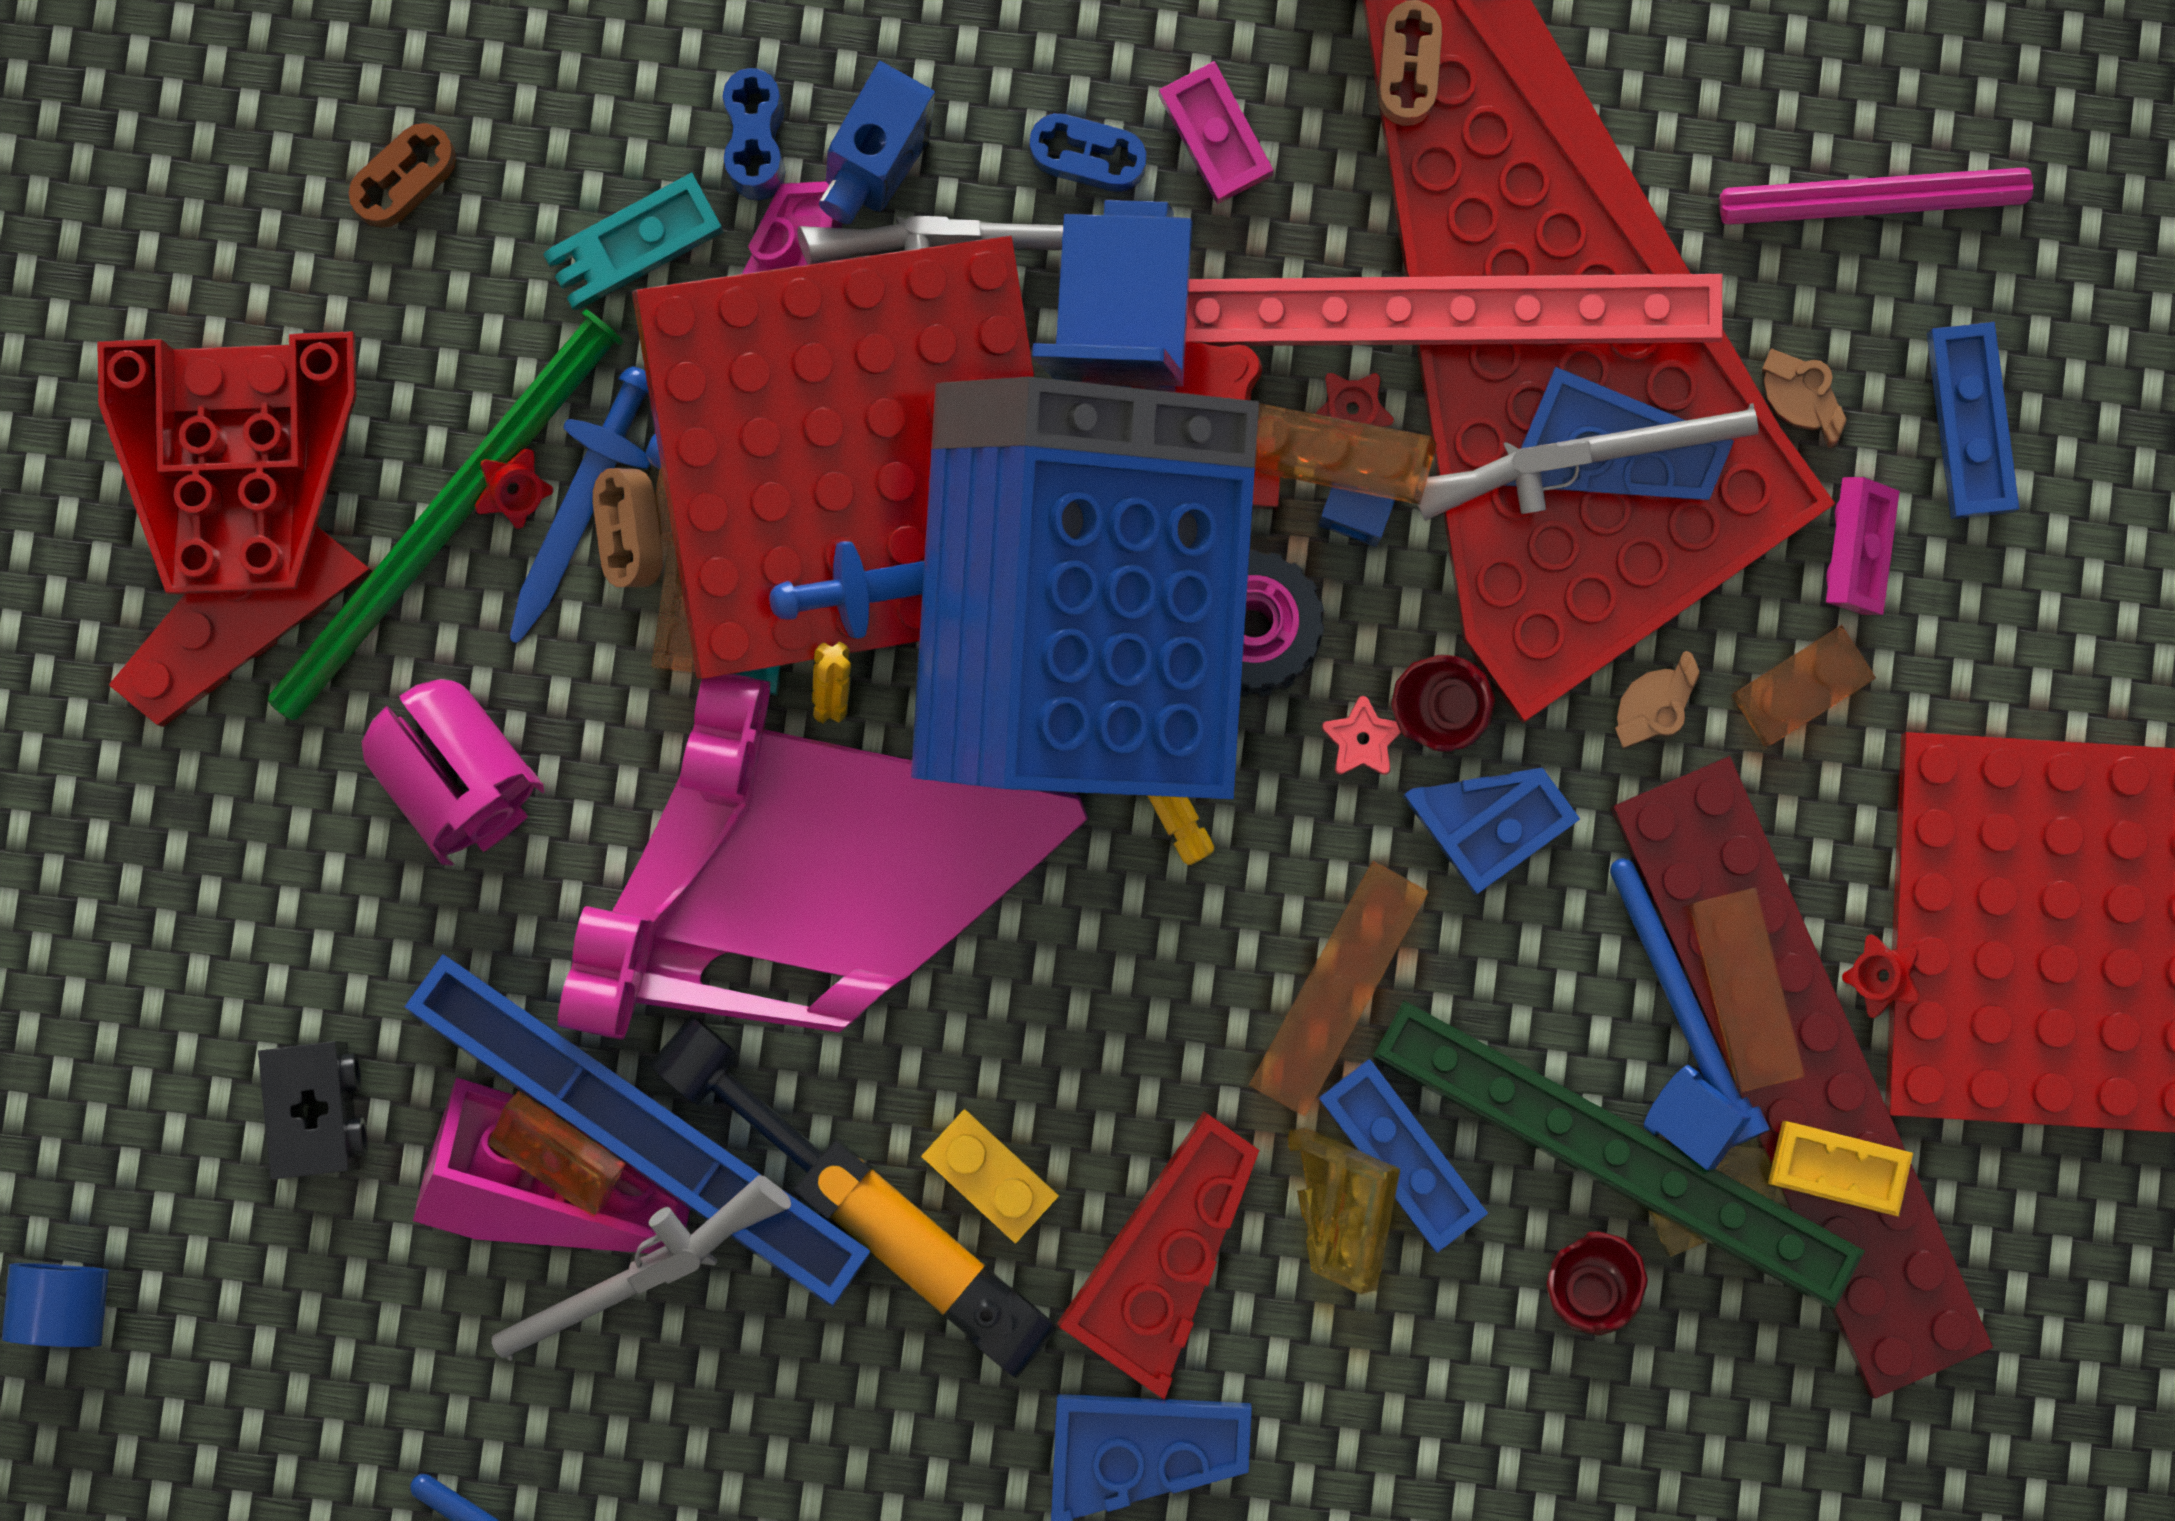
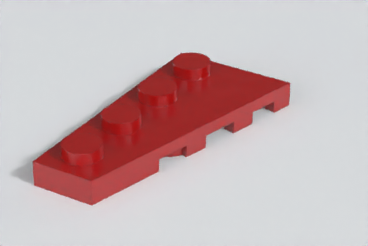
M316 526L297 589L184 594L109 683V686L156 725L164 727L227 681L231 673L253 657L258 658L276 645L280 637L305 619L310 620L329 606V601L351 585L359 584L370 576L373 571L321 528Z
M1203 1111L1056 1324L1165 1400L1173 1379L1171 1374L1181 1348L1185 1347L1194 1324L1192 1321L1205 1285H1209L1217 1264L1215 1259L1226 1230L1231 1227L1260 1150Z

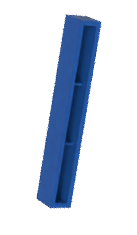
M442 954L404 1006L416 1019L706 1221L751 1181L761 1175L444 954ZM787 1192L785 1193L791 1201L789 1209L729 1236L831 1308H834L870 1256L869 1249Z

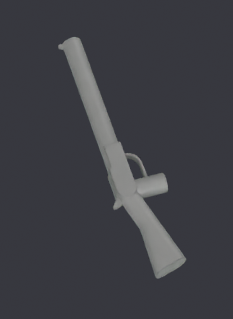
M896 216L897 224L870 229L799 226L797 230L799 245L808 265L900 249L906 251L1012 235L1014 249L1062 250L1063 225L980 223L979 220H956L942 216H911L907 219Z
M1751 403L1748 410L1521 449L1505 442L1503 444L1508 455L1474 471L1407 480V483L1425 521L1516 480L1521 514L1546 510L1544 490L1562 488L1572 484L1578 476L1579 465L1758 435L1757 416L1754 403ZM1575 466V473L1568 482L1543 487L1540 472Z
M759 1175L693 1234L688 1232L669 1207L660 1209L649 1220L650 1227L657 1235L643 1241L638 1246L635 1261L630 1263L629 1269L492 1336V1346L495 1352L501 1358L507 1357L511 1361L514 1353L629 1297L641 1294L665 1281L669 1284L696 1271L700 1263L715 1265L717 1259L710 1253L731 1234L791 1207L790 1198L767 1177ZM660 1241L665 1244L664 1247L640 1258L642 1250Z

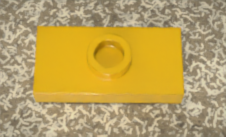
M1782 1121L1768 1184L1899 1217L1913 1153Z

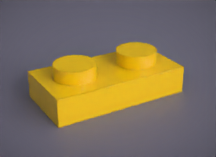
M966 1109L955 1118L921 1156L1015 1244L1059 1197L1050 1186Z

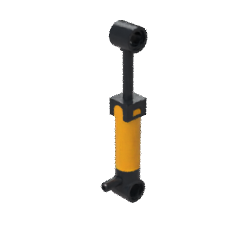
M690 1015L649 1063L650 1066L670 1085L696 1105H699L711 1091L807 1173L793 1189L827 1219L833 1220L858 1243L869 1249L873 1256L965 1333L989 1358L1010 1375L1018 1378L1059 1328L1036 1306L1007 1285L877 1174L871 1165L840 1139L835 1140L825 1153L819 1150L728 1072L740 1055L695 1016Z

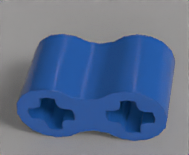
M747 68L739 70L730 76L724 85L722 97L729 120L733 126L732 138L725 148L723 159L730 181L736 191L747 199L759 201L772 197L776 194L780 184L784 183L786 171L775 138L777 130L783 122L785 111L778 85L772 76L761 69ZM761 94L763 102L758 105V113L747 114L744 106L749 104L750 95ZM762 155L765 164L760 165L759 175L748 176L745 167L750 166L751 156Z

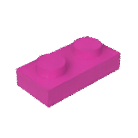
M1215 61L1159 89L1158 96L1217 205L1273 176L1274 170Z
M1865 477L1842 478L1840 500L1835 509L1836 530L1832 560L1827 570L1828 590L1826 603L1861 615L1884 614L1899 490Z

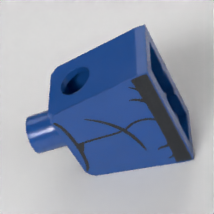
M879 60L827 151L826 182L829 184V187L820 199L819 206L828 216L838 222L851 224L862 205L878 212L884 210L929 142L935 98L934 90Z

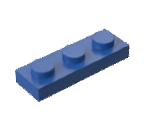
M1995 322L1933 328L1926 335L1951 520L2014 513L2020 508Z
M1367 1059L1318 1097V1100L1436 1253L1488 1214L1370 1059Z

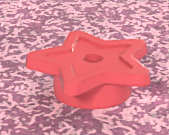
M1360 696L1357 699L1348 718L1323 722L1321 729L1338 748L1335 772L1342 775L1359 766H1366L1382 775L1390 773L1387 747L1401 734V731L1396 721L1378 718L1366 696ZM1366 733L1369 736L1368 743L1360 744L1357 741L1358 734Z

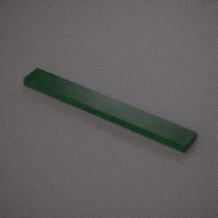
M1403 1001L1373 1055V1059L1831 1310L1835 1309L1865 1252V1250L1715 1169L1706 1170L1681 1150L1406 1001Z

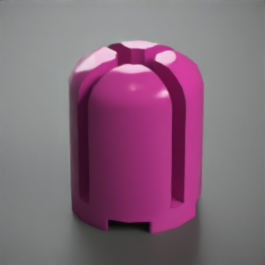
M445 679L417 684L399 695L407 710L469 788V791L465 794L461 791L412 727L401 716L397 717L388 706L372 720L362 740L363 759L366 766L426 842L428 848L442 865L452 866L455 864L449 858V854L461 851L474 843L485 852L507 837L527 819L528 816L521 806L532 794L534 787L543 794L545 791L540 779L526 765L468 689L455 681Z

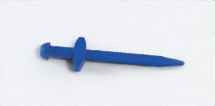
M631 366L626 368L619 376L618 380L623 382L602 427L573 419H567L564 423V430L576 441L588 448L520 590L510 632V639L514 643L522 640L549 605L594 511L593 488L600 473L608 468H614L616 463L641 469H648L651 466V463L646 458V453L625 438L645 395H649L645 370Z
M842 541L837 543L835 549L833 580L793 586L789 581L780 583L770 592V607L773 614L780 619L794 620L798 612L837 606L849 637L863 638L866 636L869 621V603L922 594L924 561L864 571L854 544Z

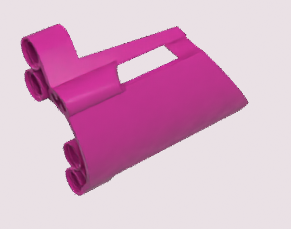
M736 674L702 679L695 708L694 728L686 745L680 777L636 868L613 911L585 906L582 911L574 940L573 964L567 975L561 995L558 1026L623 1040L627 1033L636 1003L841 1032L858 1019L878 998L891 988H896L938 953L1088 819L1079 795L1065 792L998 789L911 778L912 760L765 730L771 682ZM724 953L747 956L843 977L810 1007L703 985L700 981L705 967L716 957Z

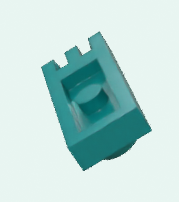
M691 172L545 251L543 256L549 267L559 265L572 257L574 258L576 263L559 271L555 278L562 289L570 287L583 279L586 280L587 285L574 291L567 297L571 308L579 310L724 233Z

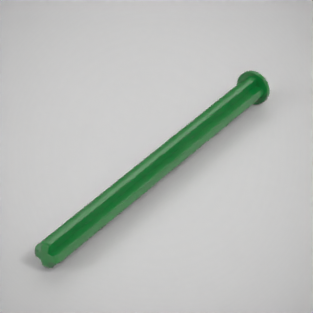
M585 308L581 313L586 318L585 321L268 695L267 701L282 716L290 720H296L300 717L475 509L476 501L487 486L480 467L481 461L489 459L507 463L521 450L525 449L614 343L621 346L625 342L596 315Z

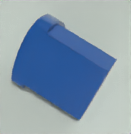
M1686 1065L1671 1078L1660 1092L1646 1116L1643 1127L1654 1136L1658 1134L1663 1135L1706 1170H1713L1717 1168L1752 1117L1703 1080V1076L1690 1065Z

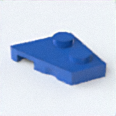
M1543 767L1512 772L1506 775L1462 780L1461 782L1432 787L1413 788L1402 796L1474 895H1477L1580 820Z

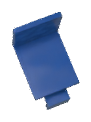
M1105 200L1104 215L1064 214L1056 344L1033 343L1032 358L1053 379L1129 388L1137 386L1148 390L1175 392V386H1183L1192 218L1174 217V212L1168 202Z

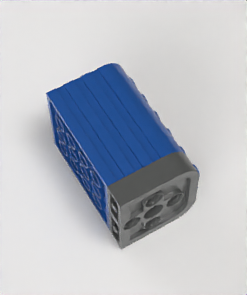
M1037 377L942 382L935 384L911 778L1012 790L1234 799L1259 401Z

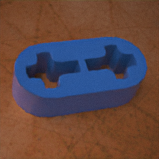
M1053 113L1041 118L1034 125L1030 133L1029 145L1032 160L1041 171L1051 176L1108 191L1123 192L1136 186L1145 173L1146 150L1143 142L1135 134L1127 130L1067 114ZM1056 130L1064 131L1067 133V143L1069 145L1085 150L1083 154L1063 150L1059 159H1052L1048 157V146L1040 142L1042 138L1047 140L1053 139ZM1117 146L1125 147L1128 149V160L1136 164L1134 167L1124 166L1120 175H1113L1109 173V162L1093 157L1092 152L1113 155Z

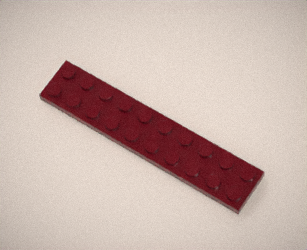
M1731 757L1723 758L1610 807L1658 918L1741 1098L1748 1097L1753 1108L1760 1106L1769 1125L1770 1131L1756 1137V1140L1770 1171L1782 1121L1906 1151ZM1912 1164L1910 1165L1899 1217L1778 1187L1787 1209L1865 1250L1838 1304L1832 1312L1870 1397L1876 1399L1993 1348Z

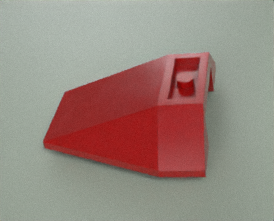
M348 331L289 334V345L173 349L162 339L98 341V405L165 592L167 594L297 589L357 398L355 333Z

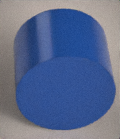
M9 1264L1 1340L40 1346H102L109 1270L59 1264Z

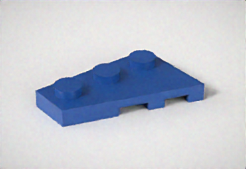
M1555 367L1521 448L1686 420ZM1729 439L1579 465V473L1575 481L1566 487L1556 488V490L1709 500L1734 440ZM1575 466L1540 472L1543 487L1568 482L1575 473ZM1516 480L1505 484V486L1517 487Z
M1057 1394L1051 1521H1073L1075 1518L1103 1510L1109 1512L1131 1506L1132 1502L1172 1492L1174 1494L1249 1473L1251 1403Z

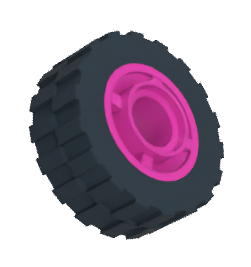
M1250 550L1246 611L1254 610L1264 614L1270 622L1271 629L1261 637L1254 638L1244 635L1240 696L1247 697L1248 694H1259V697L1271 695L1272 691L1281 688L1283 691L1293 685L1294 680L1299 675L1303 676L1310 668L1323 636L1324 608L1322 600L1319 601L1317 598V587L1312 579L1308 580L1302 574L1303 569L1296 563L1290 564L1282 559L1283 556L1271 552V555L1261 554L1259 550Z

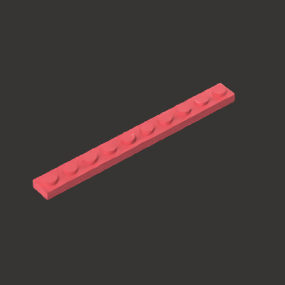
M1722 274L1189 279L1186 341H1196L1213 346H1232L1237 344L1244 346L1721 342Z

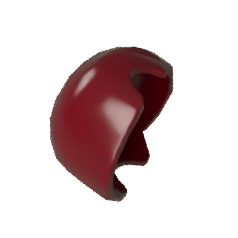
M1441 654L1413 662L1395 683L1391 707L1398 728L1406 738L1412 739L1434 751L1452 752L1455 749H1463L1474 744L1491 725L1495 697L1485 673L1477 666L1458 656Z
M1597 1231L1588 1232L1581 1239L1558 1252L1551 1263L1546 1288L1553 1312L1571 1330L1602 1336L1623 1328L1639 1313L1646 1293L1648 1278L1641 1255L1624 1238Z

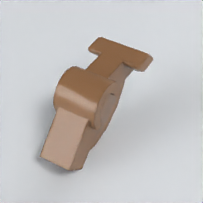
M1771 348L1762 368V374L1765 375L1764 387L1768 403L1779 418L1793 427L1808 430L1821 429L1827 447H1836L1847 419L1832 391L1831 383L1833 377L1830 368L1822 361L1810 360L1805 362Z
M1685 651L1682 653L1676 670L1662 669L1647 672L1630 684L1620 700L1617 715L1618 726L1615 727L1622 749L1657 736L1672 737L1680 732L1685 721L1684 709L1700 675L1699 668L1691 652Z

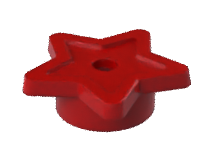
M1328 373L1325 376L1328 401L1312 416L1314 425L1337 429L1346 447L1349 445L1358 448L1367 429L1392 425L1394 418L1378 400L1380 376L1378 374H1370L1358 381H1348L1334 373ZM1348 404H1356L1358 412L1356 414H1349L1346 409Z
M531 449L521 450L507 463L489 459L481 461L480 467L487 486L476 501L475 509L479 514L502 512L516 529L524 527L527 515L534 512L541 503V500L552 495L554 491L551 485L535 474L534 452ZM511 483H516V491L513 493H508V485Z
M1873 934L1866 937L1864 953L1857 958L1851 969L1842 974V980L1855 987L1858 993L1865 998L1869 1017L1876 1018L1880 1016L1893 1000L1914 1003L1920 999V994L1910 976L1919 952L1913 946L1890 950ZM1882 970H1886L1889 973V978L1885 982H1882L1879 978Z

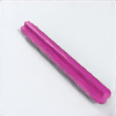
M2023 167L1732 187L1724 189L1720 194L1719 212L1722 222L1730 225L2021 205L2027 203L2032 198L2033 179L2031 171Z

